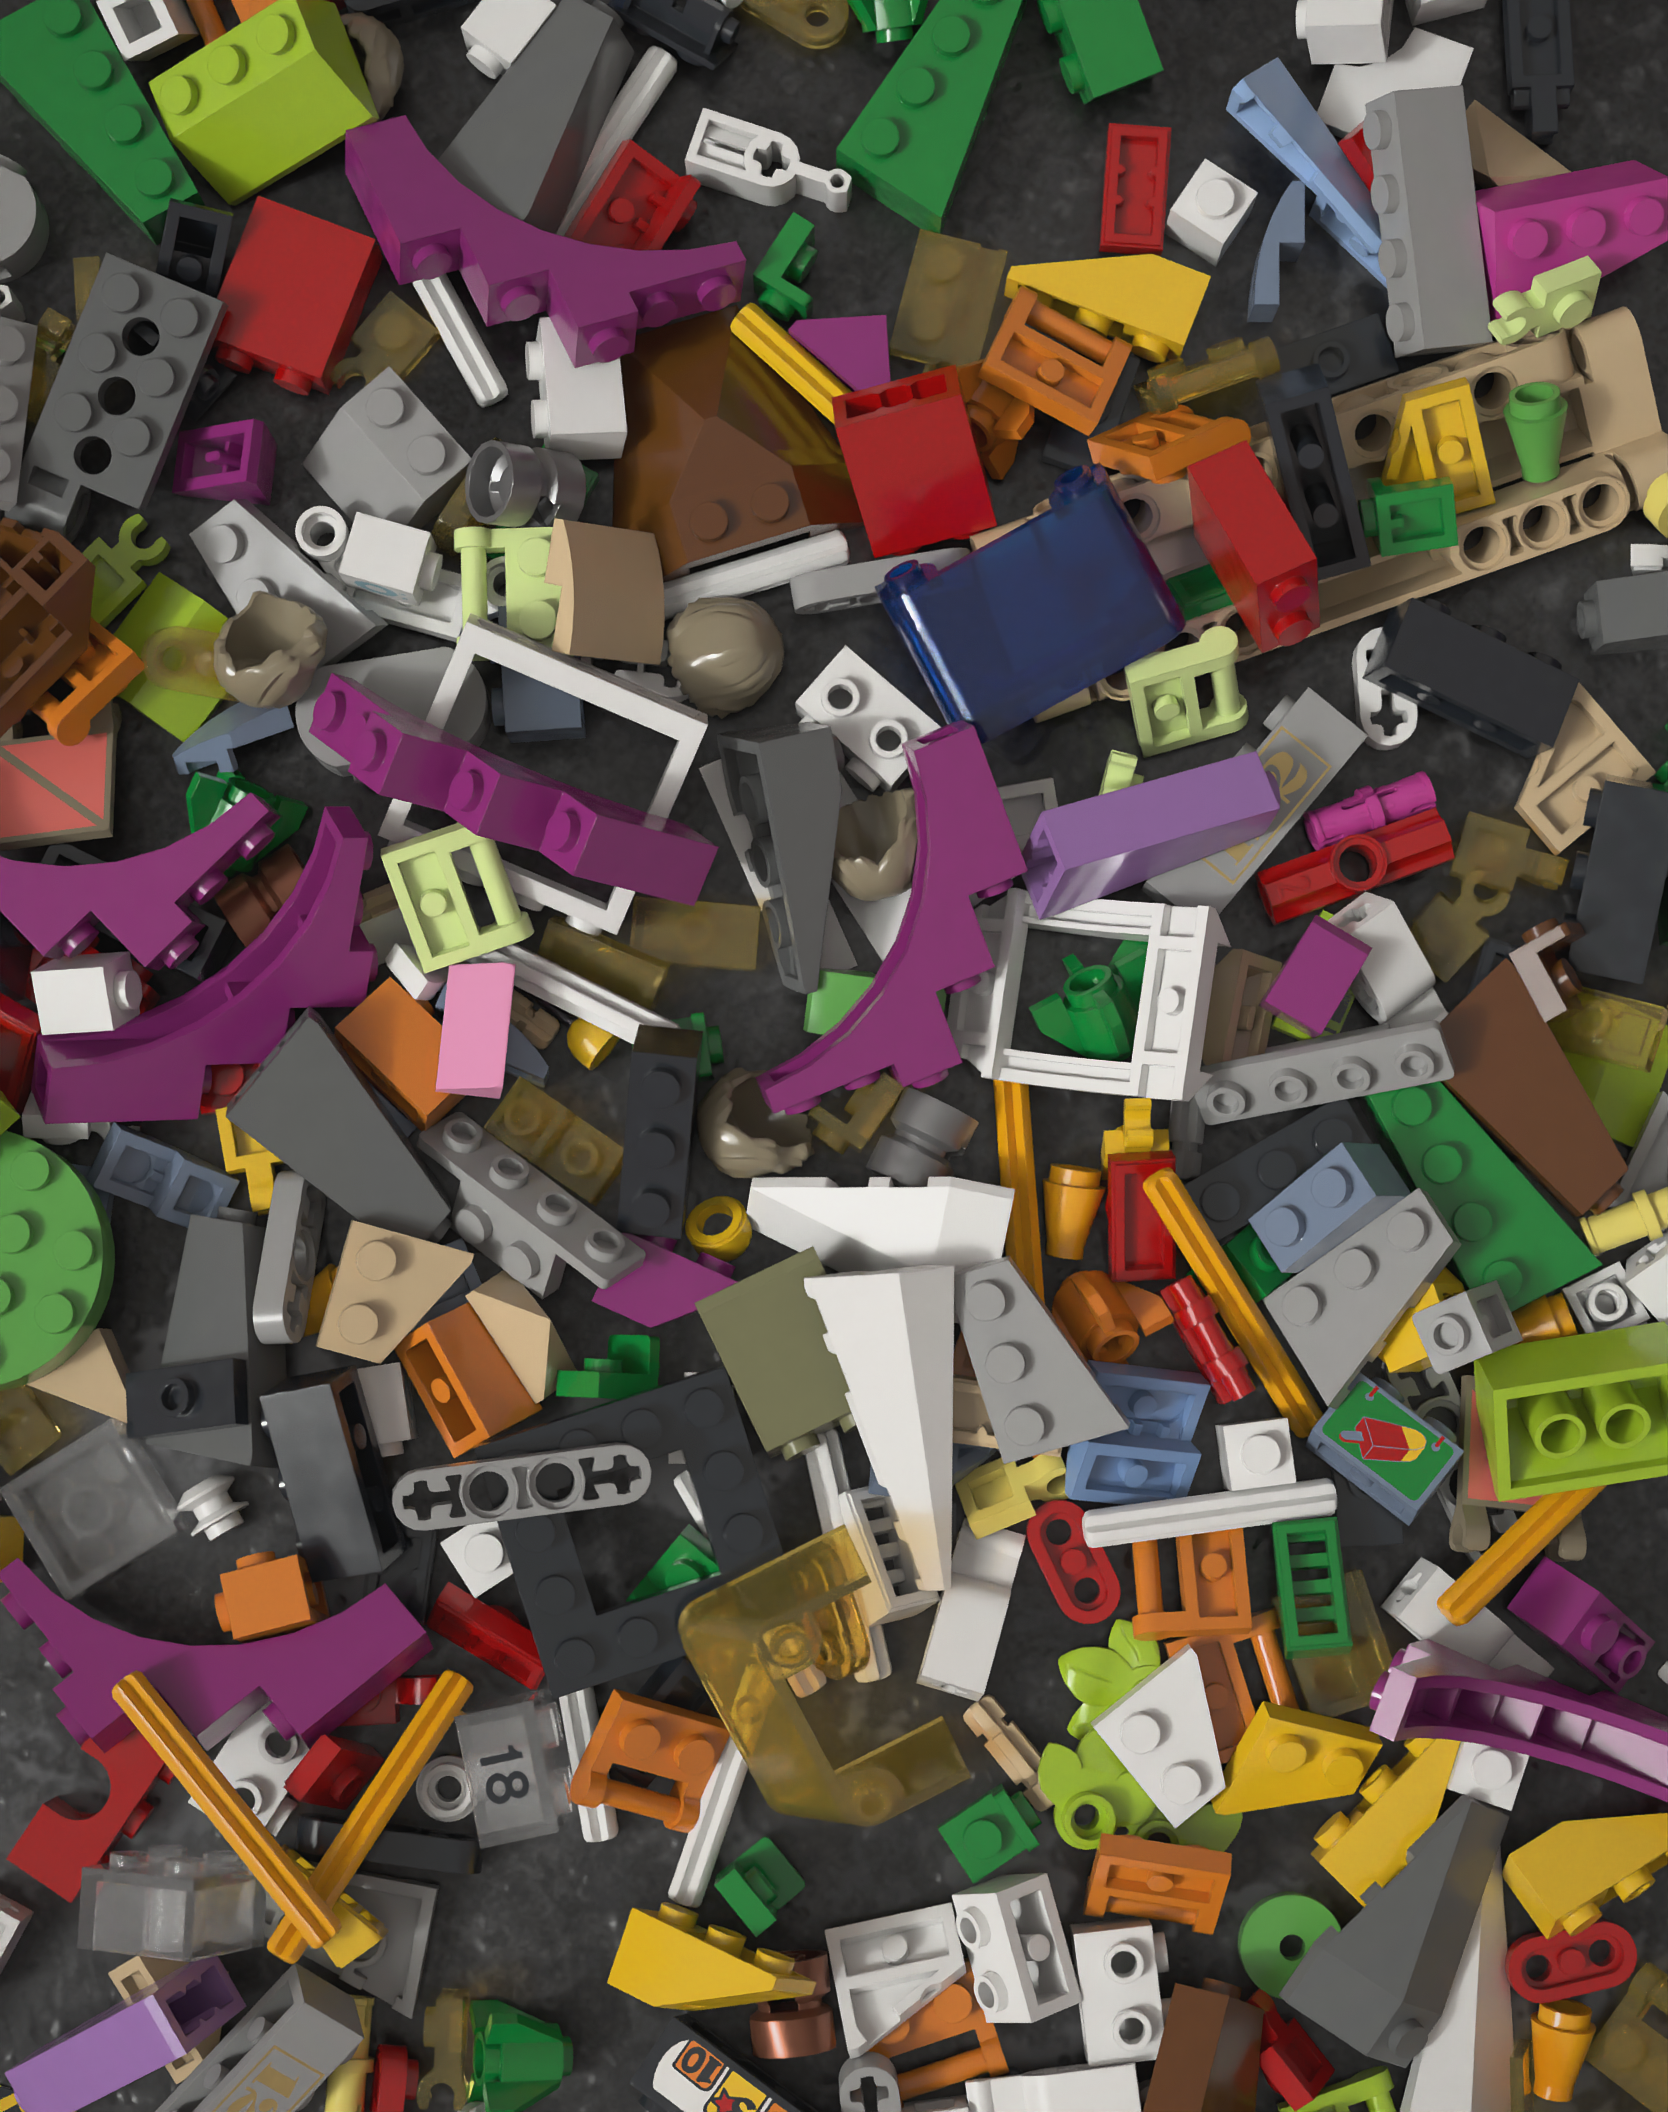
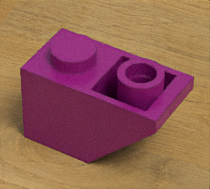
M622 1233L645 1251L646 1256L643 1265L607 1289L598 1287L592 1302L647 1327L656 1328L698 1312L694 1304L695 1302L737 1283V1281L731 1279L736 1267L702 1251L696 1263L673 1253L677 1240L673 1238L648 1235L635 1236L629 1233Z
M1546 1556L1543 1557L1507 1607L1510 1612L1537 1635L1617 1694L1628 1679L1634 1677L1641 1670L1646 1654L1655 1643L1653 1639L1601 1592Z

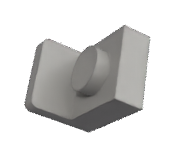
M1497 1280L1460 1293L1416 1312L1412 1316L1415 1328L1437 1374L1446 1373L1523 1341Z

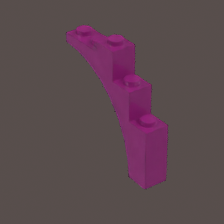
M406 115L346 130L345 173L398 284L403 285L422 279H435L445 273L459 270L487 327L510 320L521 321L533 314L546 311L574 368L596 362H611L622 355L633 353L637 329L659 327L673 319L706 310L717 311L741 300L746 258L737 241L689 250L643 251L584 243L540 230L498 210L462 185L427 150Z
M331 673L324 693L319 696L315 703L313 722L309 733L350 762L348 772L377 794L444 811L473 834L539 851L572 876L695 906L719 847L684 823L599 797L499 757L412 715L349 677Z
M961 719L901 744L914 790L918 843L912 890L896 940L872 983L836 1025L800 1054L755 1077L765 1103L774 1114L782 1110L787 1115L807 1111L821 1102V1094L844 1085L846 1090H854L869 1085L880 1078L879 1070L888 1067L890 1074L902 1087L912 1084L913 1088L919 1089L944 1080L949 1075L948 1068L962 1063L936 992L944 989L946 994H952L971 988L981 981L980 973L995 967L969 895L976 893L978 898H987L1000 894L1014 885L1013 877L1027 872L1028 869L975 727Z
M250 792L210 825L165 848L121 861L57 866L13 861L0 856V911L44 957L60 960L65 954L69 958L77 956L97 937L99 932L94 926L101 921L144 967L159 971L166 964L169 969H173L194 952L199 945L194 936L205 927L188 906L194 901L202 905L215 896L228 881V878L223 873L241 855L248 860L258 854L274 837L275 833L270 827L280 816L263 798Z
M325 806L313 852L292 894L265 930L226 967L184 995L134 1017L113 1031L51 1035L38 1034L31 1091L45 1124L198 1119L201 1095L208 1094L211 1088V1065L262 1063L294 1025V1008H308V1006L312 1008L357 1007L366 999L368 982H373L377 977L378 954L375 945L368 942L359 926L363 917V898L360 885L363 870H369L372 864L373 843L370 833L364 831L350 806Z
M16 1558L0 1571V1579L10 1591L0 1601L23 1630H26L34 1622L48 1639L38 1649L60 1677L64 1679L53 1688V1691L66 1706L56 1716L79 1745H82L91 1738L104 1754L137 1728L112 1697L113 1687L126 1675L136 1670L144 1674L163 1700L169 1703L168 1706L191 1735L197 1738L206 1751H209L269 1701H271V1704L262 1712L287 1742L297 1734L310 1750L321 1735H329L434 1649L426 1631L386 1583L342 1613L295 1633L246 1644L189 1646L138 1637L91 1618L51 1592L19 1558Z
M1424 1639L1408 1644L1406 1650L1401 1648L1394 1656L1389 1670L1381 1674L1372 1691L1369 1707L1375 1710L1376 1713L1369 1731L1393 1742L1412 1738H1431L1486 1745L1568 1766L1668 1802V1716L1608 1690H1603L1589 1696L1518 1664L1498 1670L1430 1639Z

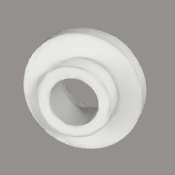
M453 1755L441 1756L429 1762L419 1774L416 1783V1795L421 1808L430 1817L444 1822L457 1821L470 1814L478 1804L482 1790L481 1779L475 1767L464 1758ZM445 1776L455 1777L461 1784L459 1797L451 1800L442 1797L438 1791L439 1780Z

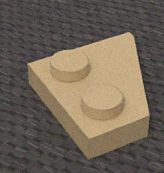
M1579 682L1553 748L1536 756L1514 809L1556 856L1590 828L1583 825L1590 788L1603 790L1607 774L1647 781L1656 771Z
M351 1220L316 1346L381 1364L471 1265L474 1254Z

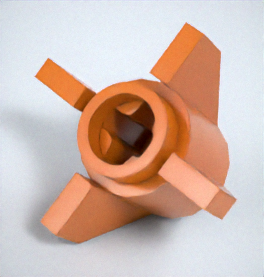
M981 359L957 366V371L979 451L982 452V462L992 479L1002 480L1015 461L1018 441L1024 438L1034 423V407L977 377L985 360Z
M1097 1270L1079 1271L1067 1277L1054 1296L1052 1315L1056 1319V1324L1079 1356L1082 1355L1084 1359H1093V1361L1129 1365L1126 1359L1136 1350L1139 1344L1138 1326L1144 1335L1148 1336L1174 1322L1171 1312L1160 1296L1127 1282H1112L1107 1273Z

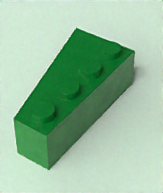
M35 0L0 20V82L17 98L18 102L33 118L38 120L60 143L62 148L75 162L88 172L106 194L156 246L162 242L170 198L205 206L90 0Z
M939 0L836 149V169H842L852 177V184L938 241L941 238L955 194L958 192L975 140L986 117L990 100L1017 33L1027 0Z
M1037 0L1042 22L1049 34L1054 33L1064 56L1059 58L1064 81L1071 94L1079 92L1084 105L1153 78L1164 70L1138 0Z
M1440 1081L1356 1098L1384 1153L1409 1191L1412 1193L1416 1189L1421 1188L1428 1192L1461 1243L1460 1248L1445 1267L1463 1283L1465 1291L1497 1280L1512 1312L1603 1265Z

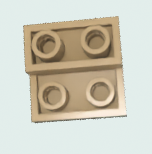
M554 518L544 583L562 586L552 651L575 656L660 665L664 637L665 605L663 573L654 533Z

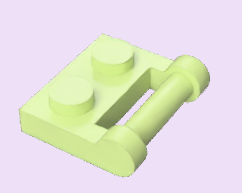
M462 527L454 530V551L461 553L463 629L470 613L488 620L486 553H505L507 629L552 648L562 586L544 583L553 527L500 529ZM460 636L457 637L456 644H458ZM477 654L472 659V661L489 660Z
M1224 626L1212 627L1201 635L1199 642L1165 652H1153L1141 659L1123 664L1137 739L1144 758L1230 734L1242 729L1247 724L1249 719L1247 701L1239 693L1235 661L1239 656L1237 635L1233 630ZM1210 673L1214 698L1209 707L1199 709L1194 677Z
M457 822L456 824L381 848V859L424 974L520 942L534 933L528 913L520 912L495 840L477 836ZM468 846L470 847L496 918L495 922L481 928L478 927L451 853Z

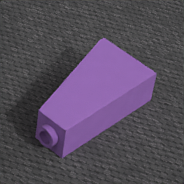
M1254 751L1042 811L1022 851L1028 871L1021 874L1039 920L1057 915L1265 834L1280 810L1281 797L1278 783L1270 771H1264L1259 756Z
M212 1949L35 2050L4 2074L13 2088L17 2103L25 2112H75L187 2054L243 2010L246 2004L215 1950Z

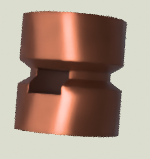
M289 844L284 845L259 861L257 875L251 877L241 873L226 882L223 888L214 896L226 919L245 947L251 944L265 930L292 894L305 868Z
M815 1949L778 1951L795 1960L792 1971L815 1981L816 1985L812 1995L795 1997L796 2001L782 2002V1999L756 2003L758 2004V2010L750 2016L753 2056L768 2059L794 2058L832 2050L836 2047L833 2007L822 2002V1997L831 1991L827 1951Z

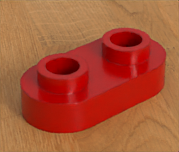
M1052 1500L1040 1504L1035 1509L1036 1516L1028 1519L1026 1536L1028 1544L1059 1608L1066 1616L1079 1623L1094 1624L1105 1620L1114 1612L1119 1603L1120 1584L1103 1547L1091 1548L1086 1544L1082 1530V1517L1085 1512L1079 1506L1067 1500ZM1056 1519L1065 1520L1070 1527L1068 1539L1060 1544L1050 1542L1046 1535L1048 1524ZM1082 1578H1092L1098 1585V1594L1092 1601L1082 1602L1075 1596V1585Z
M1599 1918L1590 1927L1574 1936H1570L1564 1929L1548 1940L1541 1931L1518 1938L1507 1951L1505 1973L1510 1986L1520 1996L1534 2003H1550L1622 1984L1631 1976L1635 1969L1637 1949L1631 1935L1624 1928L1611 1920ZM1597 1940H1606L1609 1944L1607 1958L1601 1962L1591 1961L1589 1957L1590 1946ZM1535 1955L1544 1956L1547 1961L1545 1972L1538 1977L1528 1976L1526 1972L1527 1961Z
M378 2045L374 2062L369 2112H403L404 2101L415 2100L419 2065L418 2060L408 2059L406 2045Z

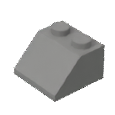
M389 366L339 409L302 465L352 522H354L356 512L421 529L465 491L467 469L472 458Z

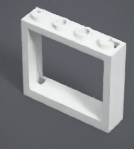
M470 613L425 721L442 730L444 729L475 654L678 740L647 810V813L668 818L707 729L708 715L572 656L552 651L551 647ZM392 799L378 833L379 836L389 840L387 846L433 831L406 820L412 803ZM470 847L451 852L461 880L474 886H482L483 883ZM502 860L518 905L534 911H541L543 906L546 905L567 914L565 921L582 932L599 936L602 930H606L617 935L635 891L614 886L608 902L604 903Z

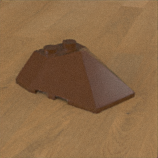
M737 305L636 335L634 352L620 357L627 436L622 457L614 459L612 527L654 533L660 555L663 583L690 575L689 568L806 532L809 538L834 530H840L843 533L865 526L841 447L806 399L732 333L730 328L732 320L740 312Z
M6 517L0 521V738L24 717L27 710L59 678L63 677L69 671L72 664L87 650L96 569L58 531L44 528L42 532L25 528L17 520Z

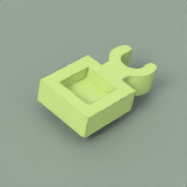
M1587 255L1534 276L1531 290L1523 293L1513 290L1499 295L1493 300L1492 305L1502 318L1489 322V331L1501 345H1508L1521 339L1530 330L1539 338L1561 328L1568 329L1577 326L1592 315L1602 274L1601 270Z
M1111 750L1107 759L1099 795L1143 783L1144 776L1134 774L1138 760L1136 755Z

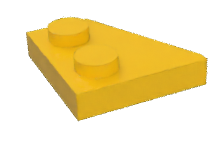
M1466 377L1402 394L1381 476L1384 486L1449 476L1454 487L1456 514L1496 503L1470 385Z
M1263 1701L1223 1771L1226 1788L1210 1800L1216 1814L1230 1815L1352 1795L1356 1792L1383 1746L1378 1734L1369 1731L1370 1727Z

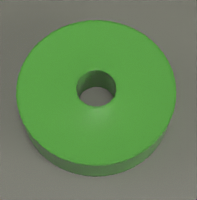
M1294 1891L1274 1893L1258 1901L1244 1917L1238 1934L1239 1957L1246 1973L1261 1990L1275 1998L1282 1999L1279 1993L1314 1941L1330 1925L1338 1932L1341 1931V1928L1333 1914L1317 1899ZM1293 1934L1301 1937L1302 1948L1297 1955L1286 1957L1280 1953V1943L1285 1936Z

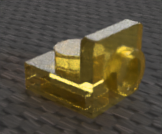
M883 1072L876 1084L871 1083L858 1088L844 1108L845 1111L853 1115L847 1125L819 1105H816L808 1113V1118L818 1124L811 1134L841 1155H844L849 1146L861 1154L902 1095L905 1087H902L895 1079Z

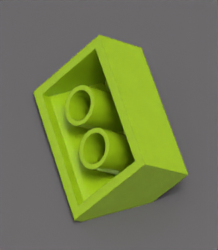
M277 0L148 82L170 140L229 205L234 206L345 140L346 130L368 125L380 119L336 4L325 0Z
M1665 1321L1515 1344L1474 1360L1476 1408L1494 1491L1499 1502L1668 1475V1326Z

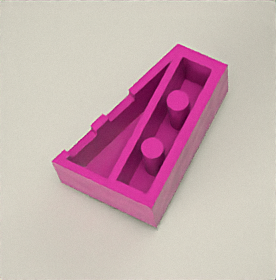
M1636 160L1475 191L1490 322L1502 318L1492 305L1493 300L1508 291L1515 290L1523 293L1531 290L1533 277L1588 255L1601 270L1602 278L1668 241V176Z

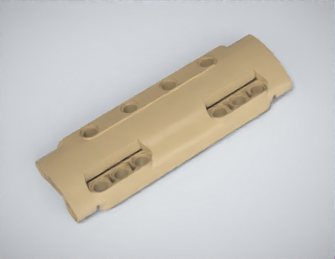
M1619 307L1585 319L1575 327L1561 328L1539 338L1530 330L1521 339L1508 345H1501L1495 340L1331 398L1357 507L1358 500L1368 498L1367 479L1381 478L1402 394L1466 377L1470 385L1492 488L1522 477L1521 464L1503 409L1509 403L1508 396L1511 390L1526 383L1548 382L1555 384L1560 388L1561 397L1568 403L1559 464L1586 454L1592 457L1561 467L1560 474L1553 480L1541 483L1525 480L1493 492L1496 503L1456 514L1459 546L1381 557L1372 537L1365 538L1371 566L1318 581L1320 627L1311 631L1307 637L1400 605L1412 597L1415 599L1609 531L1618 526L1629 511L1643 509L1650 485L1660 475L1668 472V434L1663 432L1661 428L1640 330L1634 316L1627 307ZM1493 372L1494 382L1490 391L1481 398H1475L1474 389L1478 380L1485 374ZM1376 414V425L1372 433L1364 439L1355 440L1357 424L1364 417ZM1266 422L1249 427L1251 430L1250 447L1255 455L1258 456L1259 462L1286 505ZM1117 473L1045 499L1033 508L1034 514L970 536L974 559L999 634L1029 711L1036 723L1090 705L1091 702L1096 700L1101 701L1107 698L1118 701L1130 700L1124 670L1116 675H1104L1106 664L1112 657L1117 654L1126 653L1129 654L1128 662L1141 659L1153 652H1164L1167 641L1175 634L1182 632L1188 633L1186 645L1199 642L1201 635L1206 630L1216 626L1225 627L1226 621L1238 612L1234 604L1185 621L1171 605L1083 637L1080 636V633L1168 603L1169 600L1164 581L1210 564L1194 537L1188 474L1173 482L1154 484L1150 479L1133 474L1123 475ZM1601 484V493L1597 501L1588 508H1583L1585 494L1590 488ZM1129 499H1140L1141 506L1134 519L1125 523H1117L1116 514L1122 503ZM1542 505V514L1539 521L1529 529H1523V522L1527 513L1534 507ZM1483 526V536L1480 542L1475 547L1464 550L1463 544L1469 532ZM1244 624L1240 630L1235 632L1239 645V656L1235 663L1262 654Z

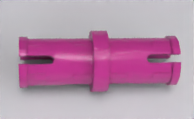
M1424 771L1374 789L1366 785L1356 789L1354 796L1343 799V801L1305 812L1303 814L1305 830L1312 846L1317 851L1336 844L1349 835L1364 834L1437 807L1435 804L1437 801L1435 791Z

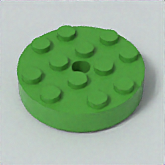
M7 1131L0 1135V1391L32 1383L48 1375L63 1365L81 1348L96 1328L104 1313L113 1284L115 1268V1246L111 1225L105 1208L92 1185L77 1168L56 1152L27 1137Z

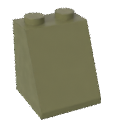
M813 1246L694 1303L770 1458H773L782 1453L786 1461L799 1458L818 1448L821 1443L817 1434L827 1432L841 1425L844 1433L858 1429L845 1393L850 1390L836 1354L828 1351L823 1338V1334L828 1331L816 1299L808 1297L804 1288V1277L827 1275Z

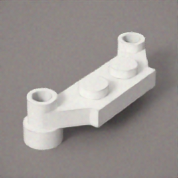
M326 506L312 507L299 517L295 528L296 539L305 554L317 560L326 574L331 573L345 585L338 572L349 539L348 527L336 510ZM325 533L335 534L334 540L329 545H317L321 535ZM505 556L494 558L487 563L488 621L498 617V606H506V597L497 594L500 586L506 583ZM441 569L434 591L424 590L419 606L346 586L347 590L345 592L365 610H373L388 624L454 642L463 632L461 574Z

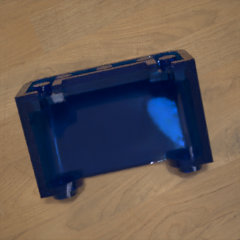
M1100 462L1090 468L1088 465H1080L1064 472L1054 482L1056 489L1049 497L1051 509L939 571L932 563L919 564L915 559L908 560L893 567L884 576V582L874 587L946 723L951 724L963 720L973 725L981 744L1000 736L1164 646L1176 638L1186 626V619Z

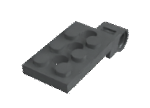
M106 252L21 463L17 503L9 512L5 511V517L17 520L25 528L42 532L44 528L58 531L65 539L72 543L79 534L86 519L91 502L90 489L145 512L229 305ZM152 321L157 326L160 335L157 347L150 354L144 356L134 355L128 344L130 330L139 322ZM127 380L135 390L134 405L128 412L122 415H112L104 403L105 392L113 382ZM96 439L105 440L111 449V462L103 472L88 474L81 464V452L90 441Z

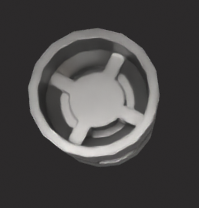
M490 440L481 444L469 463L465 480L466 502L470 513L478 522L512 528L519 526L522 528L553 527L554 518L570 521L578 520L584 507L586 477L581 462L572 453L539 447L531 449L529 446Z
M905 1087L890 1117L896 1130L894 1134L881 1135L866 1168L880 1177H891L893 1184L899 1187H927L929 1177H953L955 1171L949 1159L951 1156H962L979 1122L934 1097L913 1088Z

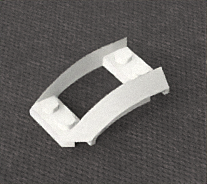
M1020 888L1008 889L1007 896L991 906L981 904L974 909L995 967L980 973L981 981L975 986L951 994L947 1023L960 1057L969 1060L981 1072V1077L1083 1092L1189 1102L1213 1076L1201 1072L1200 1067L1217 946L1231 947L1216 908L1198 905V907H1182L1163 903L1095 899L1057 915L1039 920L1028 891ZM1028 928L1148 942L1131 1063L1011 1049Z

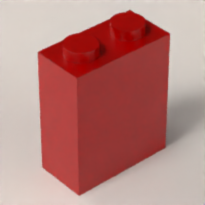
M258 196L217 296L218 300L223 301L229 306L211 348L216 353L215 360L241 373L249 374L252 367L275 375L273 381L276 384L297 394L309 395L312 388L329 395L383 260L376 239Z
M956 364L832 397L835 429L874 558L889 554L897 556L907 555L917 551L923 545L950 538L968 539L970 536L981 533L984 529L997 526L992 494Z
M1247 440L1187 466L1194 537L1261 653L1280 645L1291 646L1305 639L1311 631L1320 627L1317 557Z

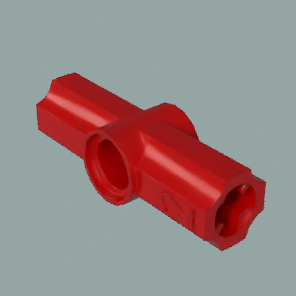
M1435 807L1364 834L1349 835L1336 844L1259 871L1254 876L1265 912L1270 917L1273 926L1340 901L1358 898L1364 892H1370L1373 889L1450 862L1455 859L1452 848V839L1446 823ZM1353 851L1360 853L1366 858L1370 869L1369 877L1366 881H1350L1342 874L1339 866L1342 853Z

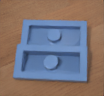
M1088 1360V1365L1096 1375L1095 1378L1113 1403L1118 1405L1129 1420L1130 1428L1068 1446L1065 1494L1072 1500L1123 1505L1187 1497L1202 1455L1191 1440L1211 1386L1201 1373Z

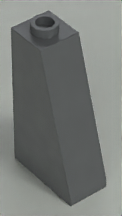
M561 0L438 161L458 182L498 210L540 230L557 234L604 121L635 53L621 31L624 25L621 17L612 8L599 0H594L591 5L583 0Z
M1668 571L1596 581L1584 593V601H1579L1577 605V626L1581 639L1589 638L1591 656L1668 649Z
M308 1006L228 1103L226 1118L361 1223L438 1243L452 1223L446 1217L451 1211L448 1194L322 1016L312 1007Z
M219 1206L217 1218L194 1214L190 1216L161 1368L228 1358L246 1360L249 1425L146 1439V1444L247 1466L279 1469L272 1440L266 1436L262 1428L260 1417L262 1405L259 1397L287 1378L285 1344L261 1343L253 1325V1302L266 1228L255 1226L257 1213Z

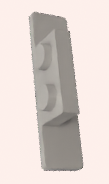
M1431 1020L1391 1028L1390 1024L1387 1023L1267 1047L1265 1054L1201 1066V1072L1213 1076L1194 1097L1204 1122L1208 1125H1215L1448 1080L1454 1077L1455 1065L1438 1021Z
M455 1112L419 1134L417 1147L461 1180L450 1219L452 1223L449 1228L539 1298L544 1299L559 1289L566 1263L570 1264L602 1289L611 1287L643 1265L646 1256L643 1249L464 1113Z

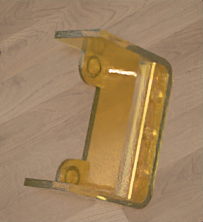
M845 1524L693 1600L680 1615L678 1633L689 1660L767 1804L774 1811L782 1815L868 1827L881 1824L971 1778V1775L943 1716L833 1771L785 1679L809 1667L817 1659L822 1649V1633L812 1613L872 1583Z

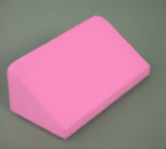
M500 962L449 965L435 1092L500 1099L504 1082L516 964Z

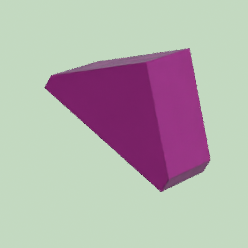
M886 315L796 320L788 329L790 336L852 392L891 382Z
M249 419L179 432L172 493L180 496L224 501L247 499L252 504L270 505L277 443L266 424L260 420Z
M1315 915L1258 1006L1312 1038L1321 1035L1367 959L1372 947L1320 916Z

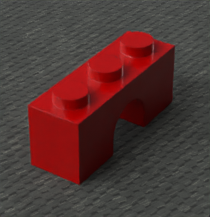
M137 1728L105 1754L91 1738L81 1746L82 1750L97 1759L105 1767L110 1778V1795L105 1806L100 1811L83 1812L77 1810L56 1796L42 1804L6 1858L70 1903L82 1896L86 1890L94 1895L99 1892L118 1864V1861L110 1857V1854L122 1836L125 1835L133 1840L152 1814L155 1807L146 1801L160 1780L170 1785L176 1778Z

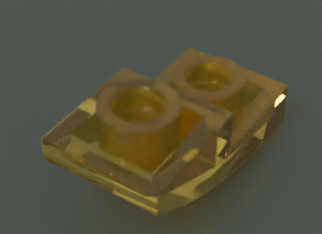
M521 1076L483 1127L595 1207L622 1170L623 1147Z

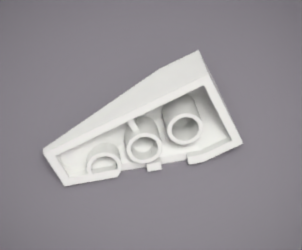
M827 1177L752 1178L746 1214L753 1230L798 1252L813 1246L821 1263L840 1273L852 1271L872 1272L919 1265L954 1266L955 1272L1002 1258L1015 1189L955 1177H929L927 1187H893L891 1177H870L868 1187H839ZM954 1308V1323H959V1320H958V1317H957V1314H956V1311H955V1308Z

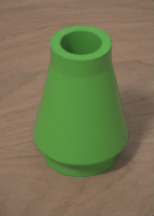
M1531 382L1520 385L1509 393V403L1504 407L1503 413L1521 464L1522 478L1533 483L1547 482L1555 479L1560 474L1559 459L1568 403L1561 397L1560 388L1555 384Z

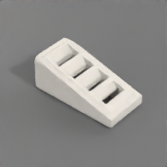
M869 1486L844 1491L838 1498L860 1607L867 1627H873L915 1616L940 1601L938 1591L918 1590L915 1579L919 1578L920 1575L908 1543L898 1537L893 1523L898 1520L891 1498L869 1494ZM883 1508L884 1518L868 1521L865 1513L866 1510ZM888 1533L889 1543L877 1546L874 1536ZM893 1559L895 1569L887 1571L884 1561ZM894 1586H898L900 1596L896 1597L893 1589Z

